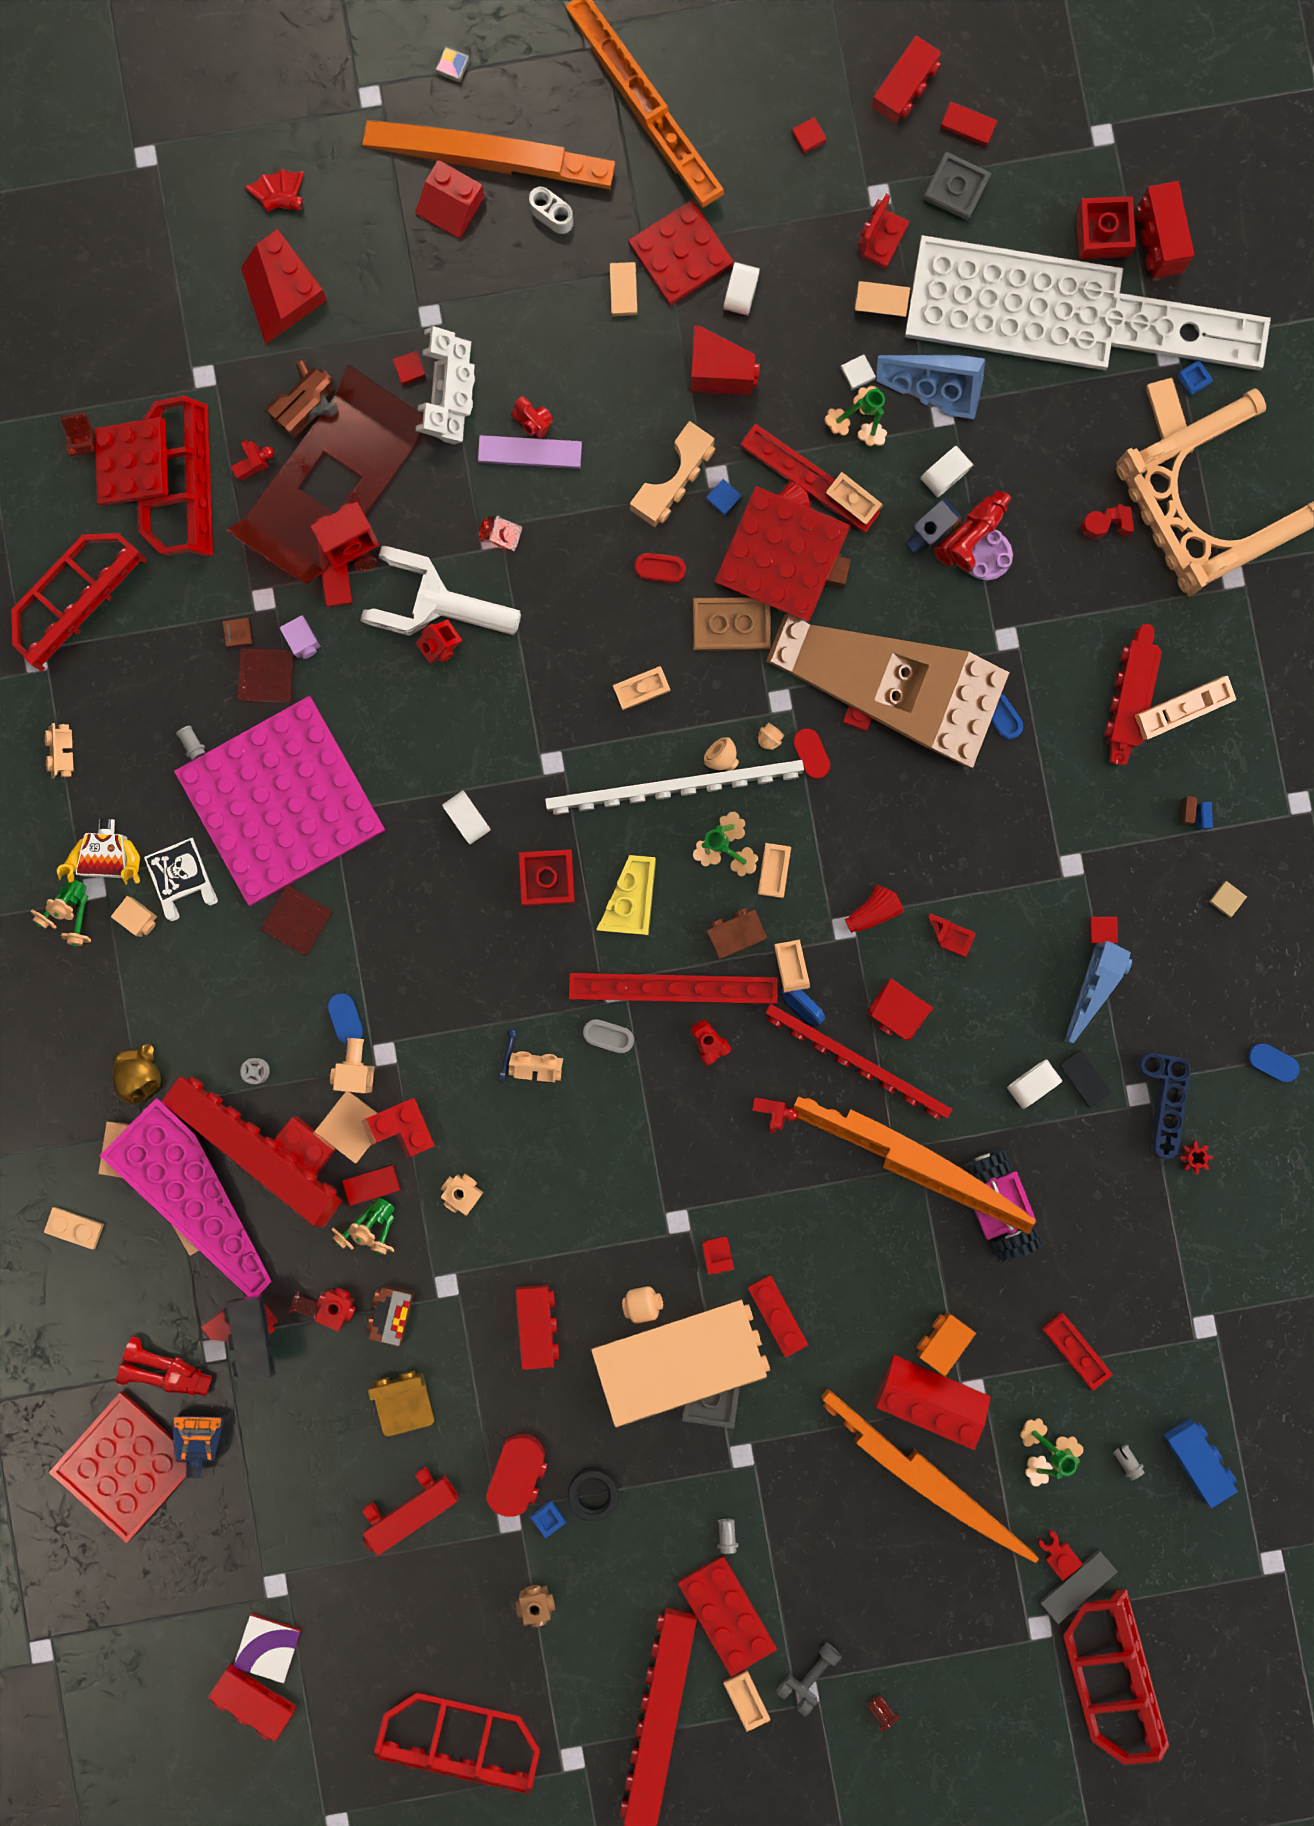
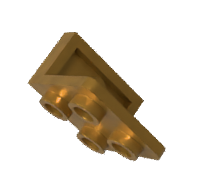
M415 1371L405 1372L399 1375L400 1378L391 1381L389 1377L378 1379L368 1389L370 1401L375 1399L382 1432L385 1436L431 1426L434 1423V1415L423 1372L415 1374Z

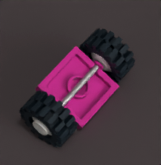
M1005 1149L987 1153L961 1165L962 1170L981 1182L986 1181L984 1184L1035 1219L1017 1171L1006 1174L1013 1168ZM974 1209L986 1240L1001 1235V1237L991 1241L998 1262L1020 1258L1023 1255L1030 1254V1252L1037 1251V1249L1043 1246L1035 1225L1030 1234H1027Z

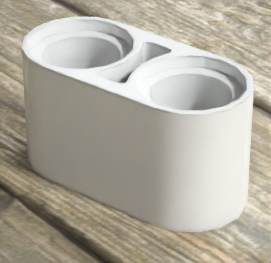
M544 187L533 189L529 195L532 214L559 234L569 232L573 226L571 207ZM541 199L547 201V204L544 206H537L535 204ZM558 215H565L568 217L565 221L559 222L555 219Z
M735 262L723 310L748 316L760 268Z
M955 446L931 466L920 479L938 498L973 467V464Z
M463 790L442 804L469 844H472L491 830Z
M1046 1059L1011 1083L1007 1089L1020 1107L1024 1109L1059 1085L1062 1079Z

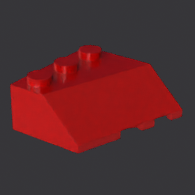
M278 229L256 244L241 267L265 344L327 301L323 289Z

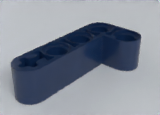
M1145 1053L1140 1055L1136 1061L1138 1072L1143 1076L1160 1079L1150 1138V1150L1156 1157L1171 1159L1175 1157L1179 1150L1191 1066L1187 1060L1180 1057ZM1148 1058H1152L1156 1063V1067L1152 1072H1148L1145 1068V1062ZM1175 1062L1181 1066V1073L1178 1076H1174L1171 1072V1066ZM1171 1088L1177 1091V1099L1174 1102H1170L1167 1098V1092ZM1166 1114H1170L1173 1117V1124L1169 1128H1166L1163 1124V1118ZM1161 1131L1171 1133V1136L1161 1135ZM1160 1143L1169 1145L1168 1150L1159 1149Z

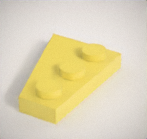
M629 855L603 918L596 929L597 931L649 935L656 865L655 857Z

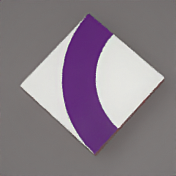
M251 1613L233 1667L284 1683L302 1629Z

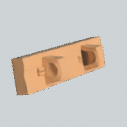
M1222 676L1136 714L1135 718L1143 739H1150L1236 700L1228 676ZM1162 710L1165 711L1168 721L1165 720Z

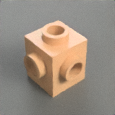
M458 1174L454 1179L449 1177L441 1187V1190L444 1191L441 1198L445 1200L443 1205L454 1213L459 1210L467 1216L484 1192L475 1187L477 1182L470 1176L464 1174L461 1177ZM457 1189L463 1191V1197L457 1195Z

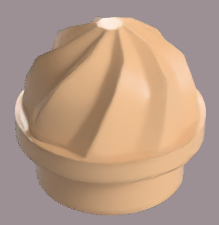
M768 723L765 728L761 727L758 741L762 748L774 749L781 745V739L784 737V734Z

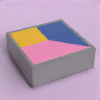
M445 47L437 65L436 73L460 83L469 63V56Z

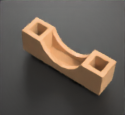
M689 421L674 442V449L679 455L681 462L677 474L663 484L653 485L644 483L631 501L630 510L654 527H656L659 521L664 523L671 513L669 507L674 501L678 503L686 491L684 486L689 480L693 482L701 470L698 467L702 461H708L715 451L713 447L715 438Z

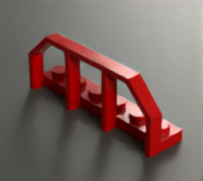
M184 395L155 401L143 420L160 417L165 409L184 406L185 446L167 450V459L185 456L186 492L154 499L138 500L139 533L163 555L171 556L190 552L204 557L213 556L208 405ZM187 501V544L166 547L151 532L150 508Z
M119 533L81 535L11 609L12 646L24 656L28 663L43 671L45 669L43 664L73 632L78 634L81 631L78 627L105 599L110 600L112 598L110 593L141 561L145 563L147 559ZM121 542L125 548L117 554V560L110 567H105L99 573L97 581H94L72 560L87 543ZM69 564L91 585L87 586L82 591L81 598L75 604L69 605L62 614L41 594V591ZM37 597L60 620L57 623L51 624L46 629L45 636L26 650L21 646V613Z
M1127 1589L1117 1590L1110 1600L1084 1603L1063 1637L1092 1742L1124 1765L1159 1762L1169 1747ZM1109 1609L1111 1616L1115 1617L1117 1623L1116 1636L1119 1643H1122L1124 1652L1079 1657L1073 1632L1084 1614L1090 1611ZM1124 1662L1126 1669H1129L1131 1675V1691L1133 1695H1136L1137 1699L1091 1704L1082 1666ZM1137 1709L1140 1721H1143L1146 1730L1144 1734L1147 1747L1151 1748V1752L1128 1754L1099 1733L1094 1714Z
M416 1693L384 1714L374 1754L377 1760L530 1795L540 1749L519 1716ZM418 1701L441 1706L429 1755H424L425 1750L410 1747L409 1751L399 1749V1744L384 1741L388 1721ZM446 1708L487 1717L477 1763L467 1759H461V1763L450 1761L451 1756L436 1753ZM492 1719L514 1723L519 1728L533 1752L529 1775L518 1771H513L512 1775L502 1773V1768L493 1765H487V1769L481 1768Z

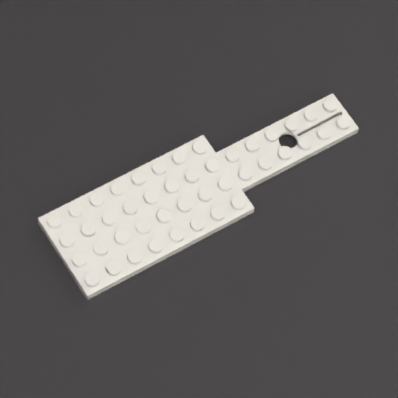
M922 235L905 337L1106 370L1108 367L1111 346L1261 370L1264 364L1271 318L1119 293L1123 268ZM1184 324H1193L1199 332L1198 339L1193 342L1183 340L1180 336V328Z

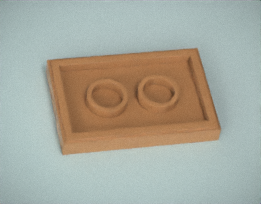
M693 598L694 651L770 650V606L753 598Z

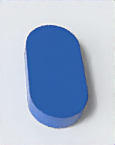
M1001 694L990 723L1002 738L1012 740L1021 734L1023 721L1007 698Z
M782 988V999L808 1025L818 1027L825 1020L823 1011L802 990L784 992Z
M347 994L334 995L328 1003V1010L338 1039L345 1044L348 1042L347 1038L361 1039L363 1036V1026L354 1000Z
M1256 1044L1248 1052V1061L1252 1067L1278 1081L1290 1082L1299 1074L1298 1062L1270 1045Z

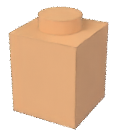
M129 896L123 900L111 916L127 930L139 937H142L143 934L148 935L156 924L154 920L157 918L150 910Z

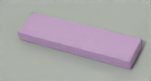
M480 435L478 462L580 469L582 441Z

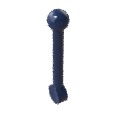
M510 1029L507 1033L509 1040L499 1076V1082L502 1083L505 1080L513 1041L518 1035L515 1029Z

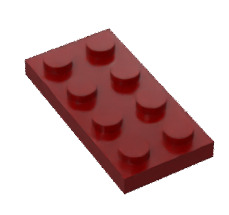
M724 1555L678 1581V1585L731 1677L777 1650L775 1643Z

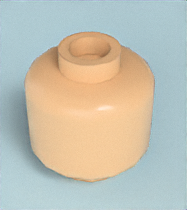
M646 1286L629 1290L626 1298L622 1300V1306L627 1319L630 1318L634 1323H643L657 1319L659 1310L663 1309V1301L659 1293L656 1294L652 1287Z

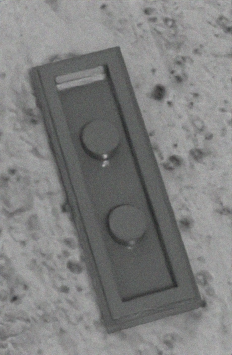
M1097 1550L1080 1568L1064 1579L1039 1602L1059 1624L1118 1571L1101 1551Z

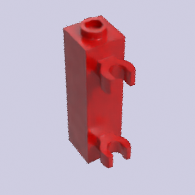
M423 1467L416 1472L415 1476L424 1489L383 1517L374 1502L367 1505L362 1512L372 1524L363 1533L365 1536L363 1541L370 1552L374 1551L379 1556L455 1504L459 1499V1495L446 1475L434 1481L427 1467Z

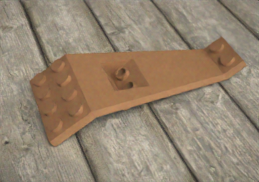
M784 614L766 662L794 675L926 748L967 768H973L1009 675V672L969 651L810 625L790 614ZM902 668L905 670L904 676L901 674ZM893 692H895L896 695L894 700L892 699Z

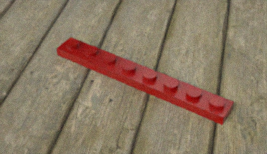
M570 973L569 999L777 1004L778 996L777 977Z
M770 1004L764 1014L769 1016L767 1021L779 1028L782 1025L792 1029L789 1034L801 1041L805 1037L814 1042L813 1048L824 1054L827 1051L837 1055L835 1060L842 1065L849 1067L851 1063L858 1067V1074L870 1081L873 1077L882 1081L880 1086L893 1094L895 1090L904 1094L903 1100L916 1107L920 1103L927 1108L925 1113L939 1120L941 1116L948 1118L953 1109L774 1005Z

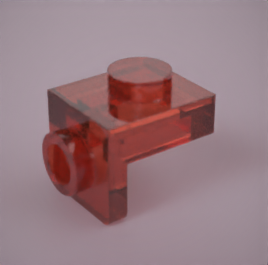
M83 411L61 416V422L66 433V448L69 455L74 456L95 451L94 430L87 413Z
M488 516L479 527L480 536L478 540L483 543L490 542L507 551L515 552L523 527L499 516Z

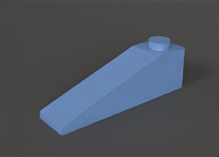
M879 355L876 381L902 394L908 393L919 398L921 403L926 405L930 403L942 409L941 412L949 416L974 419L983 383L985 359L962 355Z
M1108 941L1096 943L1064 1042L1074 1043L1123 978V975L1128 974L1132 964V960L1129 959L1131 952Z

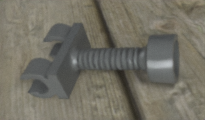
M825 1643L820 1649L821 1658L802 1682L788 1674L776 1689V1694L782 1699H786L793 1688L804 1696L796 1707L798 1708L797 1711L804 1717L809 1714L813 1706L818 1702L817 1696L809 1688L822 1674V1671L827 1668V1665L835 1666L842 1658L840 1653L828 1643Z

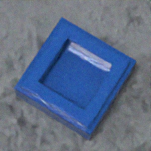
M1197 360L1176 375L1190 397L1213 381L1200 360Z
M722 479L706 497V500L726 516L742 498V495Z
M1212 802L1197 804V831L1213 828Z
M552 1500L530 1515V1519L545 1539L567 1522Z

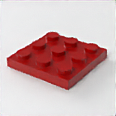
M693 200L628 240L630 247L669 306L734 266L730 255Z
M155 417L95 428L97 504L107 506L168 496L166 422L164 418Z

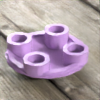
M994 530L988 533L974 546L972 553L975 557L976 565L968 573L982 580L997 579L1006 573L1012 563L1013 553L1010 543L1000 531Z

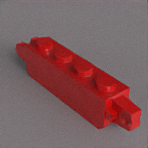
M1149 623L1143 624L1136 630L1134 640L1129 642L1127 647L1123 646L1120 654V661L1123 662L1122 671H1118L1116 675L1115 686L1118 687L1117 695L1112 697L1109 711L1113 712L1111 722H1107L1104 736L1108 737L1106 744L1110 745L1109 763L1119 766L1127 764L1131 750L1144 740L1135 715L1150 709L1162 653L1158 645L1152 644L1155 629Z

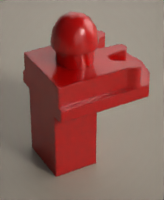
M242 441V447L248 458L231 466L235 477L242 481L268 468L266 459H270L274 454L271 447L266 446L261 450L255 442Z
M754 1098L753 1111L772 1114L770 1133L775 1134L776 1129L782 1130L785 1119L794 1121L798 1118V1112L793 1108L787 1109V1103Z

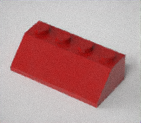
M893 1354L873 1403L876 1408L975 1450L985 1426L991 1396Z

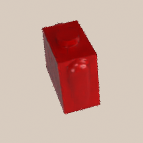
M890 978L869 1007L868 1014L872 1019L880 1023L878 1028L885 1034L891 1036L894 1033L902 1040L908 1041L915 1035L934 1008Z

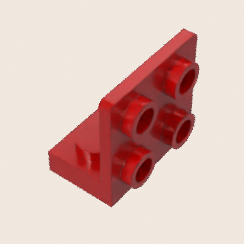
M887 193L883 200L878 199L871 212L870 221L865 223L858 242V246L861 247L859 256L884 269L887 268L909 225L908 220L887 211L891 197Z

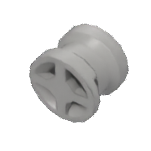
M260 1058L246 1060L240 1069L242 1079L249 1084L265 1082L270 1074L268 1063Z

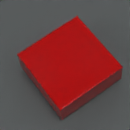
M815 117L792 129V134L804 154L826 143L827 138Z
M417 351L393 359L402 385L426 377Z
M1117 917L1089 918L1090 943L1105 941L1118 943Z

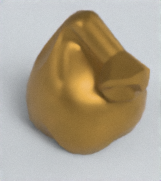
M145 1044L135 1050L120 1051L115 1057L113 1064L114 1090L120 1099L129 1104L135 1105L143 1102L160 1088V1073L156 1065L151 1063L154 1060V1049L150 1044Z

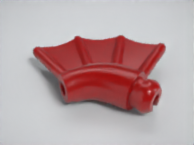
M281 169V171L272 175L262 174L258 181L246 185L245 190L261 202L266 212L276 208L299 211L301 210L300 205L303 206L304 201L301 197H297V192L304 172L291 173Z

